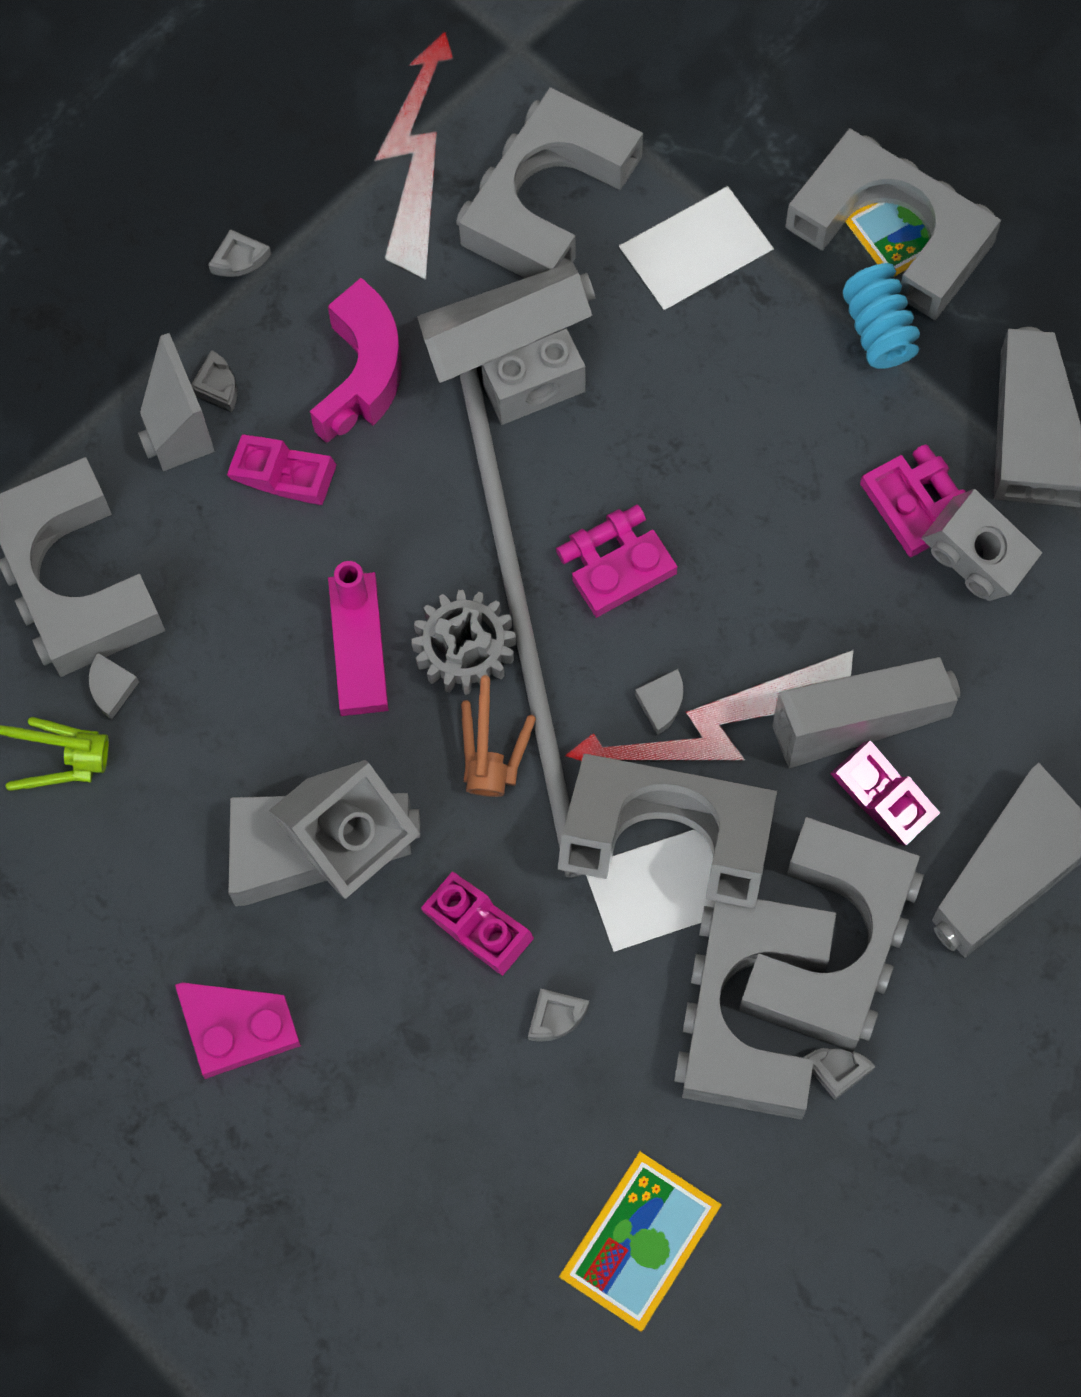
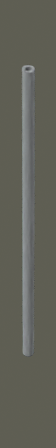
M476 367L460 374V380L512 626L516 635V645L531 715H534L536 718L534 730L560 848L570 801ZM564 871L565 876L568 878L583 875Z

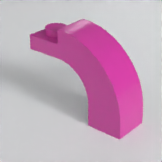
M362 278L357 280L328 305L332 329L352 346L358 354V360L351 375L310 411L314 432L326 443L331 441L337 434L344 435L350 431L356 424L359 415H362L374 426L390 407L401 379V353L393 315L382 297Z

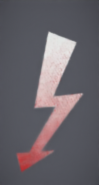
M445 32L409 65L424 63L374 160L413 153L385 259L426 279L436 132L409 135L438 61L453 59Z
M853 650L686 712L702 738L602 747L593 733L565 756L581 762L584 753L616 760H745L720 727V724L775 714L779 692L851 676Z

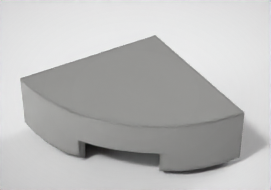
M229 230L209 263L210 272L226 277L250 273L262 266L271 256L270 246Z
M211 350L191 386L196 397L232 412L237 400V385L234 375L225 359Z
M97 653L89 671L90 692L101 712L112 720L139 681L137 676Z
M678 669L635 689V696L657 735L672 725L681 708L683 682Z
M540 989L528 1040L539 1042L551 1041L567 1035L584 1018L589 1007V1001Z
M821 1048L804 1057L814 1060L812 1073L834 1100L875 1068V1065L862 1054L844 1049Z

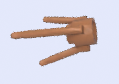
M483 675L480 680L477 752H475L471 704L468 700H464L461 704L465 754L464 782L467 783L466 792L499 797L504 796L505 785H516L517 770L536 718L534 715L527 716L508 765L503 764L504 755L488 752L490 677Z

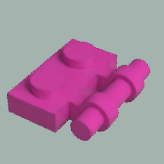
M927 444L920 446L912 453L919 466L911 469L904 457L900 455L864 474L860 482L910 558L930 548L921 539L951 499L966 492L963 489L958 490L947 474L949 467L941 456L936 457ZM932 484L942 499L934 503L923 485Z
M635 505L624 512L620 509L606 515L607 521L588 531L584 529L578 530L569 536L570 541L556 548V553L564 565L578 557L585 567L572 573V581L596 618L677 574L678 566L654 529L638 538L632 531L633 527L646 521V517L639 505ZM616 538L621 547L600 558L595 548Z

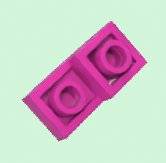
M453 871L421 907L422 911L445 932L502 976L534 939L530 930L494 906L486 894Z

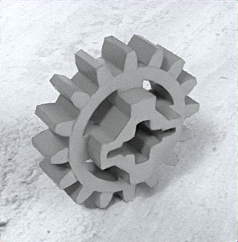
M458 590L457 601L450 602L442 594L439 596L440 608L436 610L429 605L424 607L427 622L415 620V633L419 637L412 639L413 652L420 653L415 657L418 669L429 668L427 677L431 684L443 678L446 692L450 693L456 683L462 684V689L466 695L470 694L471 683L478 682L480 685L483 675L490 676L492 674L499 679L505 676L504 667L501 662L513 664L514 652L509 647L516 645L515 632L508 631L512 627L510 615L499 616L501 610L500 603L497 600L485 606L482 592H478L474 596L473 601L466 600L464 590ZM483 621L493 630L496 640L492 639V634L483 631L481 626ZM471 630L472 641L466 640L463 647L460 646L459 652L457 654L456 643L462 644L464 639L468 638L469 632ZM432 644L437 646V650L445 652V663L436 656Z

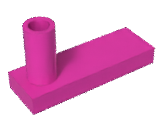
M345 561L336 567L334 577H328L341 716L389 711L375 572L363 573L359 564L353 561Z

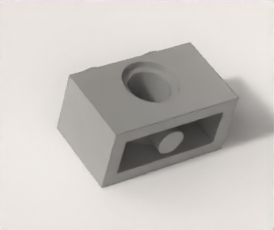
M567 328L482 365L483 387L501 425L586 392L585 364Z
M976 489L954 496L921 538L932 548L931 553L937 561L947 567H952L966 580V587L974 595L987 601L1011 595L1043 553ZM975 540L983 548V558L979 557L976 553Z

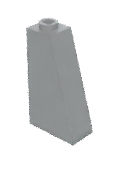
M571 262L418 315L417 318L438 381L441 383L591 317L592 313L588 301L596 298L588 274L579 275L575 265Z
M1034 327L1008 329L1001 349L994 500L1081 507V423L1056 335L1053 332H1041Z
M932 658L779 692L772 727L788 769L859 747L866 741L871 740V742L949 718L953 714L958 701L957 698H960V687L953 671L945 670L941 658Z
M1040 763L1030 770L938 907L932 919V922L936 925L934 927L935 934L943 945L951 951L957 949L964 958L1081 864V808Z
M391 793L420 833V810L411 809L408 793ZM286 796L230 798L228 893L235 906H246L327 881L293 844L269 812L271 808ZM411 843L390 861L411 855Z

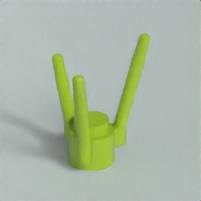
M36 717L28 719L30 726L55 734L0 725V735L65 747L64 764L73 765L72 771L9 781L5 785L8 791L71 781L92 782L93 772H105L109 752L108 735L99 734L98 731L81 730Z

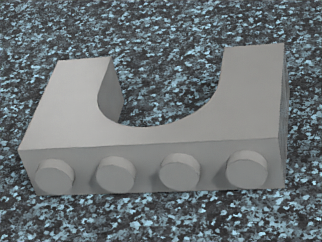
M550 87L541 102L536 100L529 108L525 125L519 134L513 133L509 137L503 149V157L496 168L490 167L486 171L480 183V191L473 202L467 201L462 206L457 217L461 246L524 278L574 262L576 259V235L527 210L517 197L520 187L536 172L550 167L561 166L580 170L621 190L642 158L643 133Z
M849 128L790 202L785 228L823 251L845 221L855 211L864 206L875 203H890L910 210L925 225L929 241L904 272L901 280L902 289L898 294L905 295L909 305L936 321L994 245L1001 219L994 216L993 212L986 206L974 204L956 193L954 188L948 183L936 181L921 172L911 161L905 158H898L883 149L873 138L862 136Z
M86 457L0 493V546L5 555L4 558L0 559V569L9 586L16 583L19 586L22 597L15 599V603L26 626L35 623L40 636L32 639L43 665L53 663L60 677L92 664L97 653L108 657L165 631L140 573L94 594L83 597L58 595L45 588L40 582V568L43 558L58 539L112 515Z
M584 753L562 832L558 870L607 879L616 841L626 828L644 820H673L695 829L710 845L713 861L705 899L755 909L777 791Z
M806 817L790 861L787 876L833 891L848 899L858 909L865 922L868 939L866 951L851 966L832 973L811 972L758 953L739 1011L854 1052L859 1038L869 1041L878 1016V1012L869 1009L874 993L885 994L894 967L885 963L890 945L900 948L909 920L900 917L905 900L915 903L924 877L923 874L915 872L920 856Z
M757 899L755 909L715 901L714 908L704 906L699 936L709 937L706 955L696 954L691 980V984L701 985L698 1004L687 1003L683 1032L693 1035L690 1052L679 1051L674 1082L684 1083L682 1098L803 1119L807 1109L814 1060L762 1051L744 1044L733 1035L723 1019L720 1008V995L727 982L735 974L747 967L754 966L758 953L808 971L825 973L830 957L836 917L835 912Z

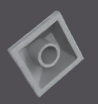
M170 333L160 336L140 411L146 430L138 432L147 457L151 458L157 455L163 471L215 452L201 407Z
M366 760L307 778L269 810L293 844L344 899L349 897L420 835L412 821Z

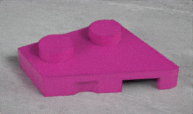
M191 983L175 985L199 1066L205 1079L301 1046L284 995Z

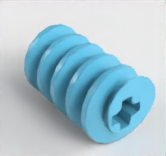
M889 263L877 264L860 270L846 281L843 288V298L849 304L848 311L855 320L854 327L857 333L861 335L860 343L864 350L867 351L866 359L870 366L877 369L890 368L907 362L915 357L920 350L918 345L912 344L919 338L920 331L916 326H909L913 322L914 316L911 311L903 310L907 307L908 300L905 295L898 294L902 289V285L898 279H892L895 276L896 269L893 264Z

